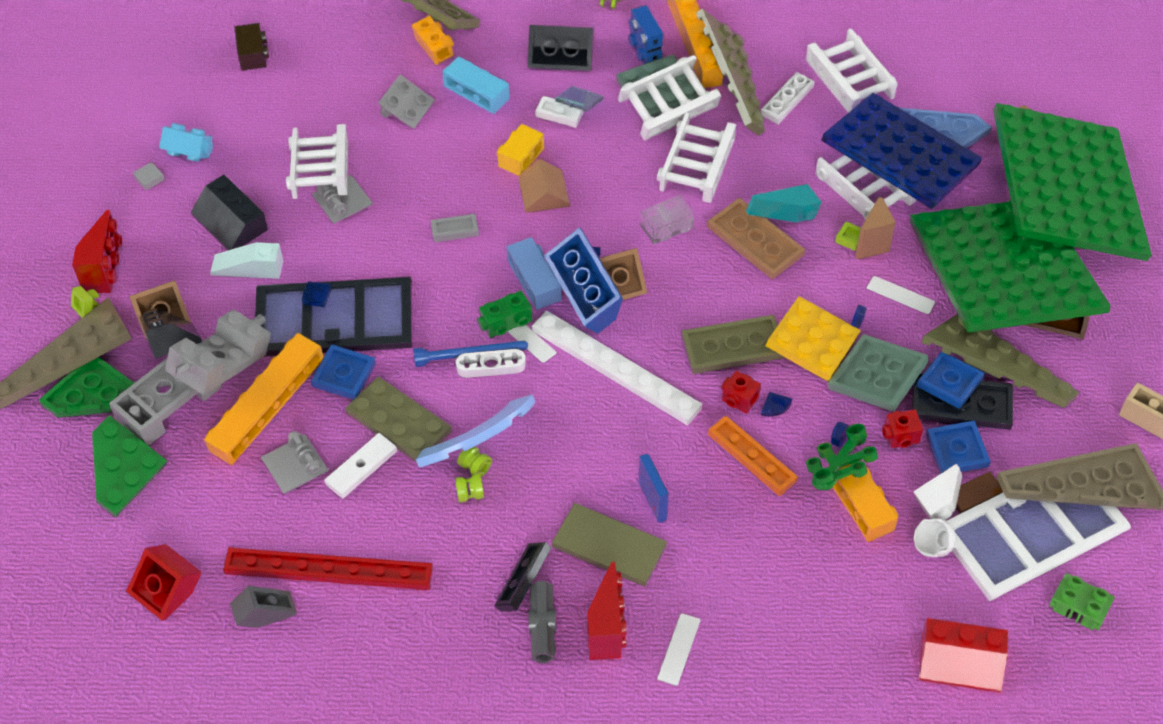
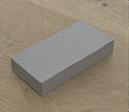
M475 214L430 220L434 243L479 236Z

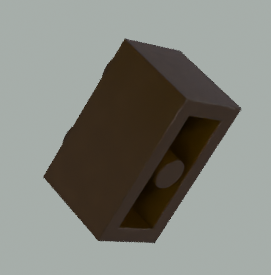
M260 23L234 26L241 71L267 67L266 58H269L267 45L264 46L267 43L266 32L261 31Z

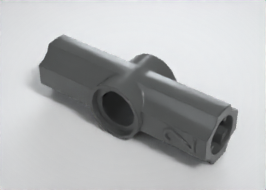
M537 581L530 586L529 634H531L532 661L549 663L555 660L554 633H556V611L553 609V584L546 581Z

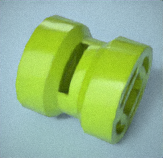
M474 446L466 451L462 450L457 464L464 469L468 468L472 475L480 474L482 477L489 470L492 458L486 454L479 453V449Z
M480 474L472 475L471 478L467 479L464 477L455 478L459 503L467 502L470 498H475L476 500L484 499ZM467 482L469 483V490H470V494H469V495H468L467 484H466Z

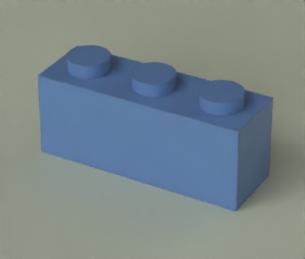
M532 237L506 246L507 261L536 310L562 301L561 291L563 288L553 274L548 262L544 259L541 246L539 244L536 245Z

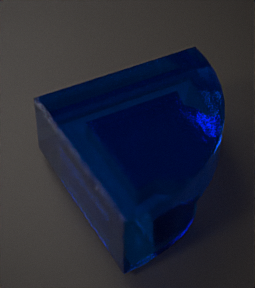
M769 392L761 415L769 417L781 415L790 408L793 399Z

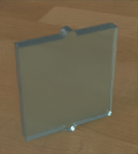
M571 86L555 98V102L587 112L600 103L604 96Z

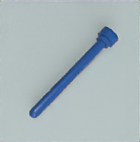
M515 341L436 351L423 350V347L413 348L415 367H423L429 361L458 358V356L464 353L509 349L526 350L528 343L526 341Z

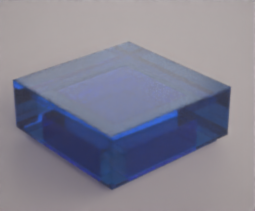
M308 281L301 299L302 304L325 308L332 290L331 284Z

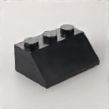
M529 25L528 68L591 71L594 28Z
M224 174L204 187L191 211L192 216L227 251L246 245L268 230L264 212Z
M151 309L144 312V316L139 317L155 359L167 355L169 348L184 338H188L195 344L202 342L193 323L164 310Z

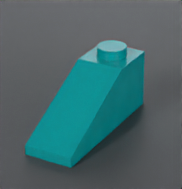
M805 184L752 195L746 213L752 216L790 222L809 221L815 219L822 202L811 187Z

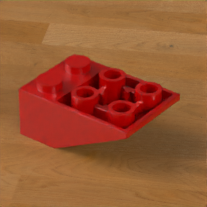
M106 210L75 246L72 266L80 286L86 292L94 289L97 293H111L112 285L117 280L115 267L119 265L120 261L118 249L122 247V235L118 234L117 221L113 219L110 210Z
M611 562L587 611L589 660L621 658L622 648H626L627 627L626 620H624V596L621 590L622 574L621 572H616L615 562Z

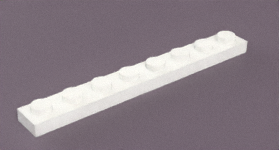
M546 311L532 325L534 333L687 426L701 411L702 403L552 313Z

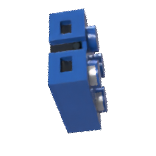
M647 5L631 9V19L628 21L631 31L630 35H628V40L631 47L636 49L639 61L647 64L661 59L663 54L661 46H663V32Z

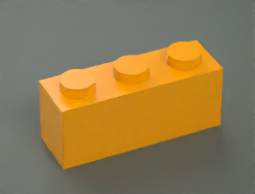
M852 464L847 465V466H845V467H842V468H840L839 470L844 469V468H846V467H849V466H851ZM866 466L867 474L865 476L857 478L849 475L839 479L833 486V489L867 542H870L895 531L898 514L896 509L888 504L882 488L875 484L871 472Z

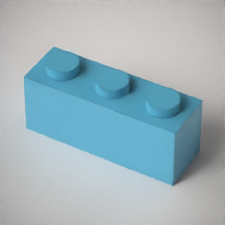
M459 56L442 71L444 87L492 114H495L510 99L509 84L506 81L493 76L488 71L475 66L470 61H466Z

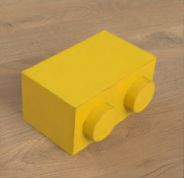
M521 124L516 131H512L505 144L500 145L498 148V166L515 175H521L544 150V134Z

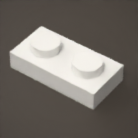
M546 96L542 97L535 110V116L538 118L572 127H577L584 113L583 106Z

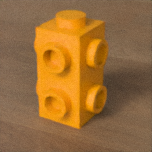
M430 15L411 25L415 39L435 65L454 56L452 50L454 43L451 37L443 33L440 23L438 21L434 22Z

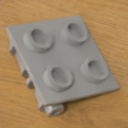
M399 75L378 104L382 106L380 113L383 117L387 118L393 114L414 129L435 99L405 77Z
M352 175L348 176L347 195H338L337 186L333 187V185H318L317 191L312 193V196L333 224L373 205Z
M293 431L288 435L287 444L261 457L283 494L329 471L306 435L297 433V431Z

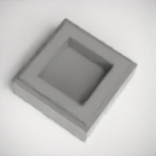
M152 162L133 172L134 178L145 190L165 180L164 175Z

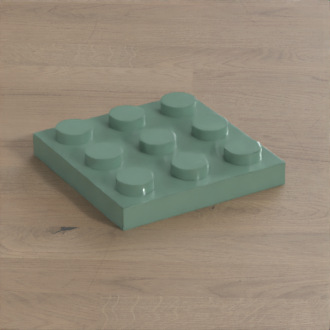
M672 54L616 74V80L622 88L625 84L641 80L675 64L678 60ZM685 74L674 78L688 100L692 101L699 97ZM666 82L656 86L669 108L675 109L681 105ZM648 90L637 95L651 117L655 118L662 115L661 110Z
M863 334L828 382L829 390L894 412L929 362L928 355Z

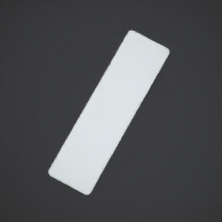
M873 276L867 286V289L926 314L930 313L935 304L934 300L877 276Z
M527 325L507 331L516 340L526 341L528 343L527 349L542 363L557 353Z
M683 613L680 614L659 672L658 680L678 685L700 624L699 618Z

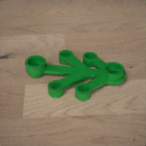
M853 424L846 429L848 441L837 456L834 454L830 443L818 445L819 457L825 458L829 466L828 468H823L818 457H813L806 461L808 472L813 473L812 484L814 488L823 491L829 490L839 479L849 475L858 478L867 474L865 462L877 460L876 448L869 446L862 449V451L851 454L856 446L866 442L868 435L865 425ZM852 464V465L849 466V467H846V468H844V469L839 470V469L842 468V467H845V466H847V465Z

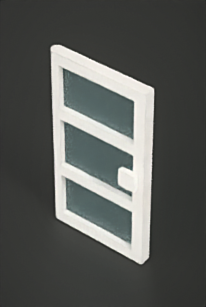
M1004 493L947 520L953 526L956 534L955 547L952 552L989 601L1131 529L1130 523L1117 507L1007 499Z

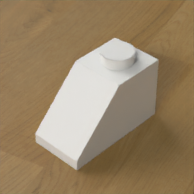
M955 464L913 491L916 500L930 519L946 520L955 511L962 481L959 466Z

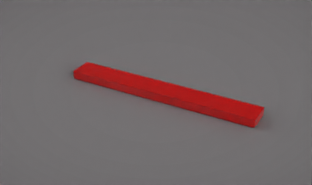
M228 547L223 571L227 575L430 590L433 563Z

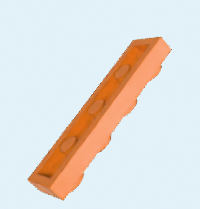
M726 415L708 429V435L779 497L797 483V475Z

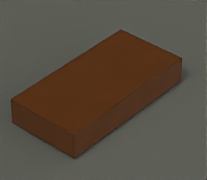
M990 471L960 486L956 509L960 514L1003 493L999 482Z

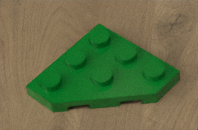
M97 357L71 371L41 397L39 402L42 407L57 418L112 412L109 403L132 386L134 382Z
M109 415L92 432L96 503L116 518L165 467L167 460Z

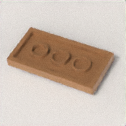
M738 198L708 220L707 228L773 280L803 257L805 249L765 217L748 215L746 213L748 204L741 198Z

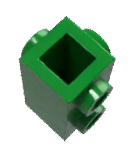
M521 290L479 307L480 317L477 318L481 331H486L489 338H493L532 322V306Z

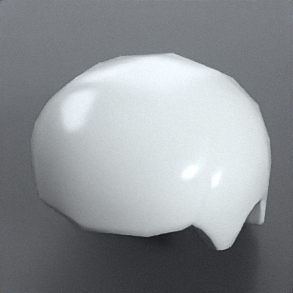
M938 518L924 519L916 527L913 539L916 549L922 555L938 558L952 552L955 547L956 534L953 526L946 520Z

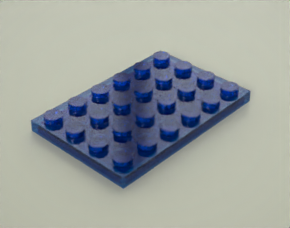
M875 93L870 94L828 129L821 139L827 145L931 209L972 173L982 161V157Z

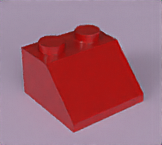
M167 544L148 547L144 549L126 592L163 621L192 595L202 572Z

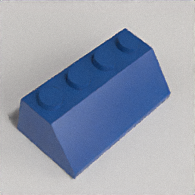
M579 227L545 254L544 257L583 325L598 334L616 320L623 297L582 228Z

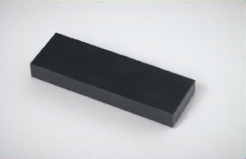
M546 542L528 543L494 605L500 612L518 610L551 549Z

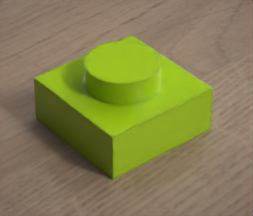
M846 221L837 234L835 243L856 251L861 228Z

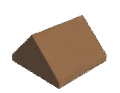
M538 159L518 176L526 213L570 207L561 169Z
M878 197L860 229L855 255L857 259L890 252L896 222L884 199Z
M637 248L599 258L623 300L648 293Z
M175 280L129 296L146 341L147 337L139 317L144 316L143 313L148 310H164L191 322Z

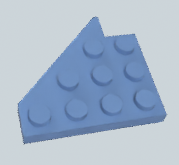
M886 107L884 114L893 123L883 128L881 135L928 174L990 134L992 127L976 114Z

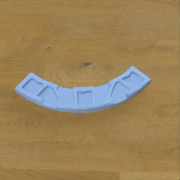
M533 395L511 400L499 413L481 425L453 439L423 449L416 458L418 466L424 467L449 458L448 453L462 449L466 451L512 425L514 417L518 415L522 417L532 408L535 403Z

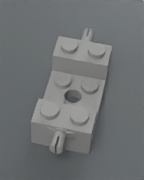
M234 309L218 318L215 334L201 343L195 344L188 338H184L171 346L165 371L202 395H205L266 356L271 332L261 327L266 322L265 317L260 314L254 319H248Z
M166 358L112 400L109 405L115 419L149 446L166 433L162 423L163 420L195 395L204 402L222 388V384L202 395L165 371ZM164 386L171 387L170 390L165 393L158 392L159 389Z

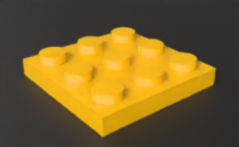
M798 296L765 346L829 382L858 338L861 330Z

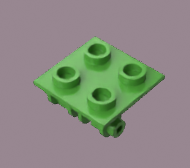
M1066 573L1049 606L1054 608V612L1066 616L1068 610L1071 609L1068 619L1071 618L1075 611L1079 613L1075 620L1076 623H1078L1081 615H1083L1084 617L1080 624L1090 630L1094 628L1099 631L1115 596L1102 588H1096L1084 582L1080 577Z

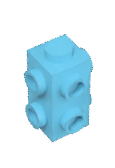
M172 123V126H163L159 148L167 150L169 155L180 156V154L187 155L188 160L200 161V158H209L213 149V136L206 135L205 130L192 128V131L185 129V125Z

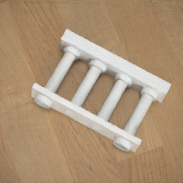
M852 29L847 31L845 43L822 50L816 43L808 45L806 61L850 116L858 113L860 101L864 98L882 91L890 99L895 98L896 79L889 74L862 42L861 37L856 35ZM847 50H850L855 56L837 64L832 63L828 59ZM860 63L866 69L847 78L843 77L840 71ZM871 77L877 82L876 85L858 92L851 87V85Z
M695 55L689 58L683 57L665 69L634 83L629 82L622 86L618 101L621 103L630 99L644 121L640 132L644 141L677 126L678 121L683 120L685 113H690L689 119H692L718 106L721 98L717 89L711 92L706 91L692 70L697 59ZM685 74L699 97L692 101L688 100L674 78ZM666 82L681 105L675 109L669 108L656 86ZM648 90L661 110L662 115L655 118L651 117L637 95Z
M685 113L683 120L678 121L677 135L664 167L659 168L657 181H660V191L665 190L668 181L699 188L703 192L702 201L711 203L735 141L736 124L727 123L725 131L717 132L689 125L690 113ZM686 134H692L717 140L720 144L719 147L715 146L713 148L684 141ZM680 149L712 156L714 160L707 164L678 157ZM674 165L706 172L708 176L701 180L672 173Z
M346 124L337 125V134L326 137L299 138L298 129L293 128L292 137H289V148L291 150L290 176H286L287 190L292 191L293 199L297 198L298 187L318 185L337 186L338 195H347L348 136ZM334 145L332 149L300 151V147ZM334 159L332 162L299 164V160ZM333 171L330 176L298 178L299 173Z
M855 135L850 139L848 153L831 164L827 163L822 157L817 160L815 174L818 178L828 184L861 213L865 220L874 206V203L868 196L884 186L894 192L884 199L887 207L899 200H903L910 206L917 200L919 186L859 135ZM852 160H857L862 165L861 168L846 177H843L837 171ZM868 173H872L878 179L861 191L852 184Z

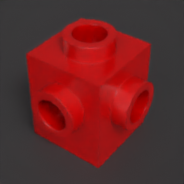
M736 370L731 377H727L722 383V401L729 407L748 414L760 397L761 383L755 381L751 376Z
M916 409L903 412L895 411L887 414L885 424L882 425V434L885 440L888 439L891 448H906L920 443L923 427Z

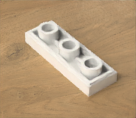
M796 72L761 109V114L763 117L779 124L814 87L815 81Z
M378 433L325 479V484L343 499L397 452V447Z

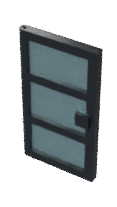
M411 276L257 285L255 317L260 314L264 316L266 322L261 327L271 332L266 356H278L284 349L287 341L292 339L297 333L320 345L323 353H327L331 344L352 351L412 348Z

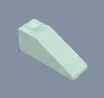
M256 242L215 254L210 273L213 276L280 279L283 265L280 244Z

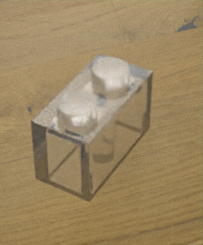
M681 195L641 211L640 226L653 244L666 241L670 237L685 233L693 228L694 212Z

